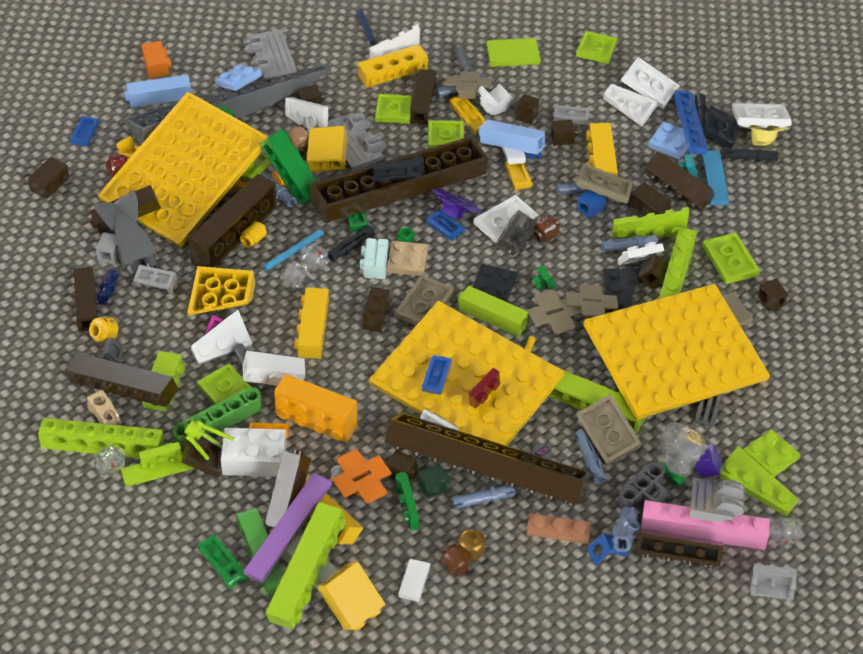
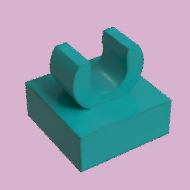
M692 154L685 155L686 162H679L678 165L698 178Z

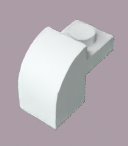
M500 84L490 93L483 86L477 90L481 95L479 97L481 100L480 104L491 115H497L506 111L516 102Z

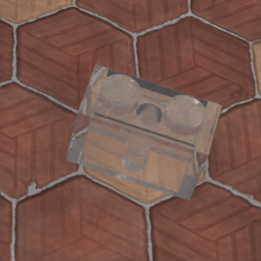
M684 427L663 459L669 471L687 478L708 445L701 433Z

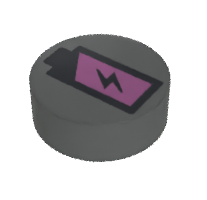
M538 444L533 447L532 454L551 460L552 449L546 444Z

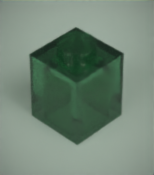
M439 463L418 472L417 485L427 499L449 490L450 475L446 469L443 470Z

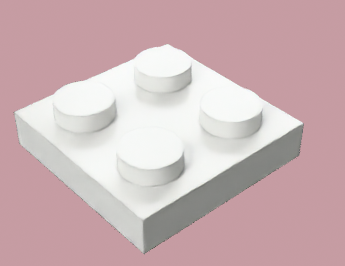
M655 242L645 244V247L638 248V246L627 248V251L622 252V255L617 259L618 264L621 266L643 261L654 254L659 255L664 251L663 244L656 245Z

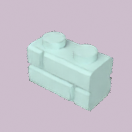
M367 238L366 246H362L361 257H364V259L360 260V270H363L365 278L385 279L388 260V240Z

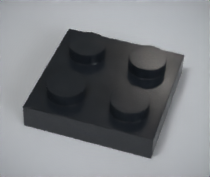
M711 105L706 112L702 127L703 133L722 145L732 148L735 144L739 125L736 119Z
M481 264L473 288L508 303L518 272Z

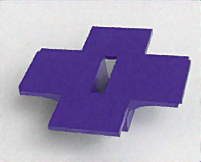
M433 189V192L439 194L437 197L443 200L441 211L455 219H462L466 210L482 212V210L475 207L478 204L461 195H452L443 189Z

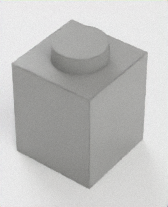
M103 232L96 246L98 261L116 264L119 253L115 234Z

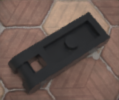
M415 156L409 160L373 163L374 182L419 177L423 174L422 166L424 159L421 156Z

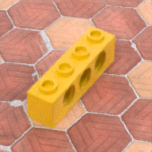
M420 44L359 62L358 76L365 87L368 88L417 73L420 69H428V56Z

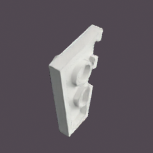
M418 24L412 26L413 29L406 33L404 31L398 33L399 36L392 40L386 39L371 47L370 59L420 44V28Z
M613 84L608 87L603 95L604 100L640 126L645 124L657 107L658 102Z
M292 97L285 98V115L298 125L306 127L308 132H310V128L328 127L327 106Z
M235 311L191 346L198 365L233 353V348L238 344H243L245 348L252 346V341L239 311Z

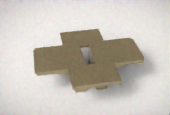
M461 71L459 77L446 76L444 85L456 86L455 91L459 92V98L476 99L478 87L491 88L492 78H480L481 72Z
M581 284L579 285V293L566 292L567 306L580 307L582 310L581 318L589 319L605 314V309L618 310L617 296L603 295L602 286Z
M553 289L534 295L538 307L527 309L535 327L546 324L548 331L553 330L554 334H561L576 329L571 317L582 314L580 307L567 306L566 299L560 300L558 294Z

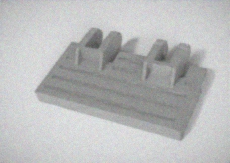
M282 29L252 34L244 38L243 43L246 46V51L256 55V58L251 61V66L260 69L264 81L276 76L286 78L288 73L297 72Z
M350 113L328 121V127L345 126L348 137L346 165L351 172L371 166L376 161L383 159L380 151L384 150L387 146L384 141H381L382 138L379 134L369 136L366 133L365 129L371 123L368 119H365L366 117L363 113L354 115Z
M693 478L690 518L723 523V519L733 521V516H742L744 514V502L742 500L744 498L743 484L730 480L717 482Z

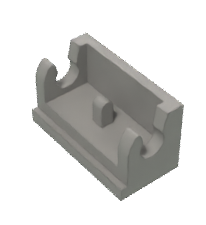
M139 265L133 280L137 287H142V284L166 289L169 294H173V287L178 285L175 272Z
M754 563L751 574L750 595L793 600L794 590H796L797 569Z

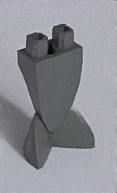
M135 191L129 192L115 203L95 204V210L98 215L115 232L118 253L124 271L128 270L129 274L134 277L141 264L145 263L147 267L157 268L156 250L146 233L137 224L138 200Z

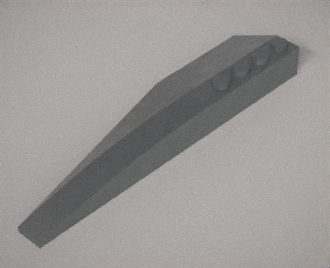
M320 65L304 69L302 74L300 72L288 73L286 78L276 76L270 78V82H262V80L252 82L237 91L227 89L219 91L218 95L205 94L202 95V100L215 107L222 105L234 111L235 118L238 119L297 92L299 88L306 87L330 72L331 67ZM178 102L124 119V122L139 144L142 145Z

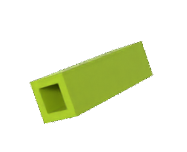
M468 286L458 296L460 311L519 337L528 324V311L476 288Z

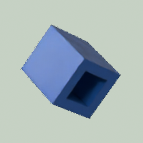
M587 190L578 196L577 210L591 219L605 209L606 196H600L594 191Z

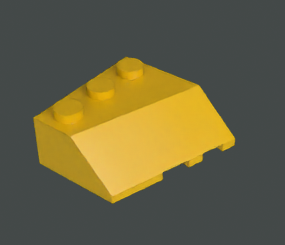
M197 266L187 314L193 315L249 304L253 299L255 289L254 271Z

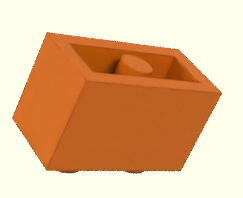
M162 42L141 44L142 56L149 79L170 75L171 61L170 58H167V48L163 47Z

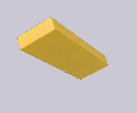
M458 96L450 99L449 105L473 134H479L480 126L486 122L485 118L468 98H459Z

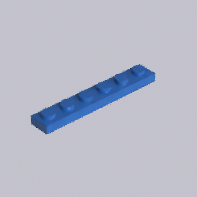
M675 90L674 99L688 151L693 154H706L708 148L692 92Z

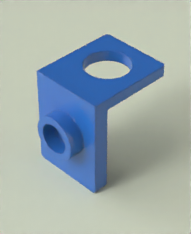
M606 533L601 534L587 547L593 563L596 565L609 553L627 557L629 552H618L613 548L614 536ZM600 544L602 546V553L596 556L595 548Z

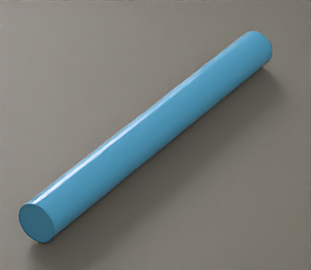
M321 229L315 231L264 264L263 269L266 272L323 236V231Z

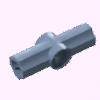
M625 506L620 512L617 525L612 529L614 535L613 548L618 552L630 550L634 534L640 529L639 517L637 515L638 510L634 507Z

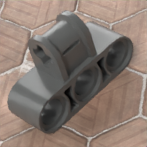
M652 462L623 486L619 495V509L622 510L625 506L636 509L641 504L644 506L645 500L660 503L669 502L671 495L662 486L665 472L664 466L658 462Z

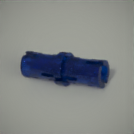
M108 270L104 282L100 285V292L96 301L101 305L108 304L110 295L116 288L115 283L119 277V273L116 270Z

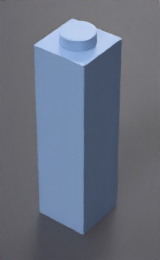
M188 75L127 83V91H124L125 100L129 101L130 108L180 101L187 92L191 93V85Z
M487 120L479 128L481 143L507 147L536 155L545 147V131L493 120Z

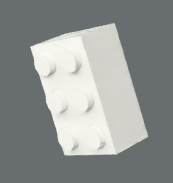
M225 428L224 433L234 437L235 441L223 438L221 455L222 475L277 477L283 451L286 452V430Z

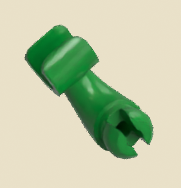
M667 462L660 463L665 468L664 474L672 477L670 483L673 487H677L685 482L686 477L680 472L677 473L672 465Z

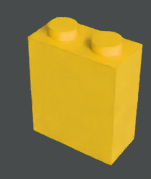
M345 126L310 128L307 164L311 172L345 170L348 140Z
M358 561L348 563L317 587L344 630H359L365 625V620L377 616L381 612L380 609L386 605Z

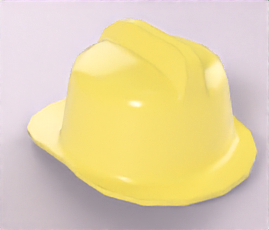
M751 125L748 128L751 129L752 144L760 146L769 145L775 140L778 131L786 130L789 126L777 128L768 125V127L762 128L758 127V125Z

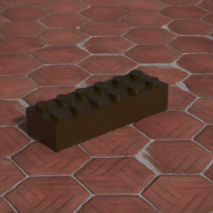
M257 174L242 189L238 190L230 200L226 201L225 205L216 211L208 221L204 222L195 233H192L188 238L191 264L196 267L215 268L241 243V233L254 221L262 223L276 210L275 182Z

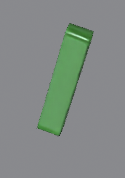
M254 387L247 388L178 423L173 428L175 443L179 442L181 449H183L184 431L193 419L197 422L200 420L205 425L222 431L259 412L262 407L260 391ZM208 430L205 431L209 436L215 435V433Z
M257 508L236 514L239 529L251 558L255 556L268 537ZM279 561L262 583L268 598L274 596L284 575Z

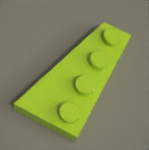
M739 445L721 466L720 475H717V477L723 480L742 483L745 493L786 517L798 502V498Z

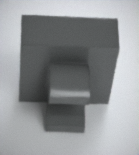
M113 338L106 339L104 347L101 348L103 354L99 358L121 363L123 348Z

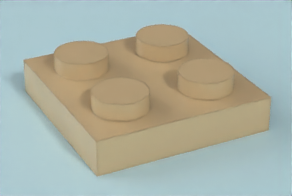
M392 241L387 272L424 276L429 244Z

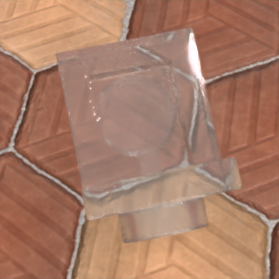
M293 260L281 274L280 278L295 290L306 276L311 279L313 275L309 273L310 268L303 262L299 264Z

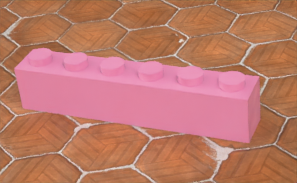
M646 500L641 522V529L721 541L727 545L760 550L766 549L770 528V519L747 515H740L739 517L735 515L733 516V521L723 519V523L690 518V507Z

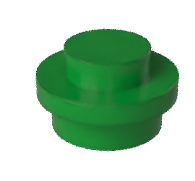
M401 228L397 233V240L412 243L415 240V233L411 228Z

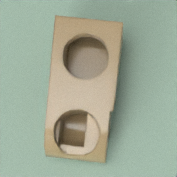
M103 390L87 397L88 409L96 416L100 424L116 425L120 423L117 411ZM101 398L100 401L94 403L95 399Z

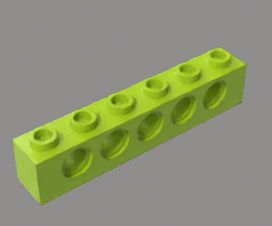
M43 418L38 432L40 445L43 449L102 455L107 453L110 456L120 455V457L139 458V452L148 448H157L165 445L163 430Z

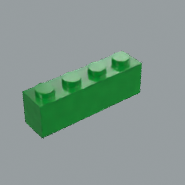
M280 129L260 142L259 145L293 196L297 199L298 204L310 199V184L318 182V180L311 173L308 164L301 158L298 149L290 141L289 135L283 129Z

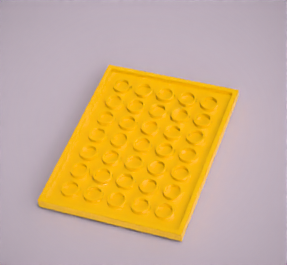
M187 92L98 194V197L105 203H109L125 196L131 191H137L151 185L161 208L137 218V222L181 248L190 235L196 231L263 151L259 143L269 136Z
M716 284L585 319L583 322L586 331L636 420L768 380L770 374Z
M437 301L368 381L371 386L420 415L424 409H427L459 427V431L508 446L554 390V386L565 376V371L446 304ZM432 355L452 359V365L441 395L422 391V384ZM492 368L500 371L501 382L499 387L495 391L493 390L488 395L487 400L476 409L470 406L468 394Z

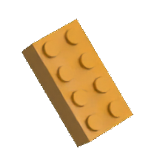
M288 374L284 375L274 390L276 416H279L281 419L292 421L299 426H305L315 430L317 433H323L335 440H341L346 443L358 426L356 400Z

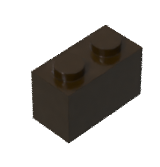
M48 158L28 177L30 191L48 199L70 178L68 165L55 158Z
M646 182L630 193L629 206L643 216L649 213H654L655 215L664 214L666 210L671 209L672 201Z
M371 287L363 312V330L382 333L390 306L389 289Z

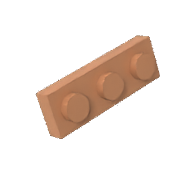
M530 513L526 535L589 544L592 522Z

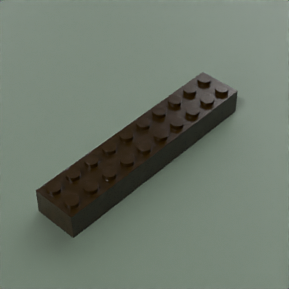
M470 136L386 161L409 160L415 156H421L424 159V164L422 166L423 174L419 177L374 182L372 165L310 184V201L323 221L328 223L423 194L433 189H439L487 174L488 157L474 138Z
M403 412L390 419L384 441L394 449H407L410 454L418 456L422 454L435 462H439V460L444 461L450 467H462L471 474L481 473L487 479H499L512 487L518 485L524 487V490L527 492H539L548 499L558 498L563 500V503L571 506L578 505L586 496L592 475L591 472Z

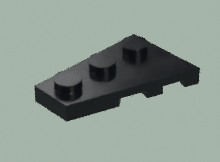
M611 268L603 270L606 295L617 296L618 310L630 307L641 268ZM608 309V313L618 310Z

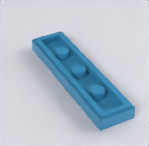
M707 151L706 154H702L706 184L712 188L715 194L710 201V205H728L729 198L720 151Z

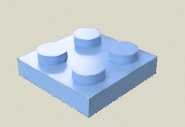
M239 64L234 66L233 70L222 73L219 78L215 79V82L219 87L237 91L261 77L262 73L260 69Z
M663 121L649 140L648 147L680 159L687 150L683 129Z

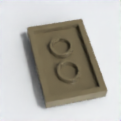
M583 163L576 185L584 190L594 191L600 196H608L617 202L627 203L633 181Z
M421 275L396 309L395 317L417 325L437 301L447 304L453 296L455 288Z
M611 394L576 414L607 466L642 445Z

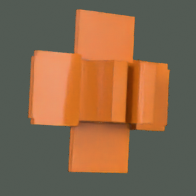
M357 449L336 460L344 473L332 478V481L344 498L355 493L356 496L360 495L366 504H369L387 494L386 489L379 480L392 473L379 455L365 461Z

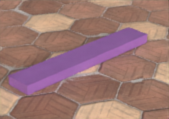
M315 473L312 474L245 568V575L261 583L265 581L331 487L332 483L330 480Z

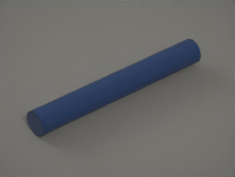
M359 9L357 10V15L370 45L373 46L376 44V40L363 10Z

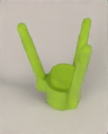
M193 419L184 431L187 434L186 439L194 445L206 460H209V456L196 442L195 438L199 440L201 437H204L222 449L223 447L221 443L206 434V430L235 441L234 437L205 425L200 420L197 422Z

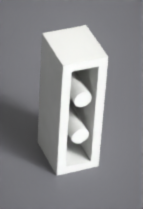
M246 351L242 364L243 381L278 386L285 374L304 381V358Z

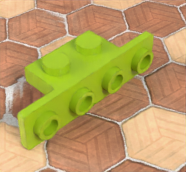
M179 442L167 443L157 448H148L139 452L140 463L121 468V473L125 486L129 487L195 468L181 463V447Z

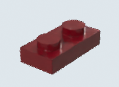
M492 368L468 394L470 406L476 409L487 400L488 395L493 390L495 391L499 387L501 382L500 371Z

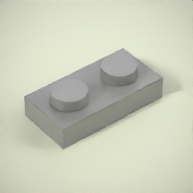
M555 105L553 121L572 119L573 124L588 125L590 108Z

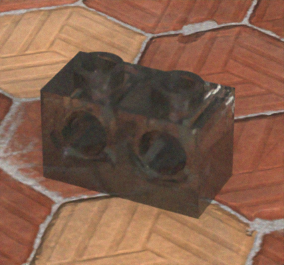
M516 211L511 216L495 244L513 256L518 252L521 253L527 245L525 243L526 239L530 238L535 232L533 227L536 221L522 211Z

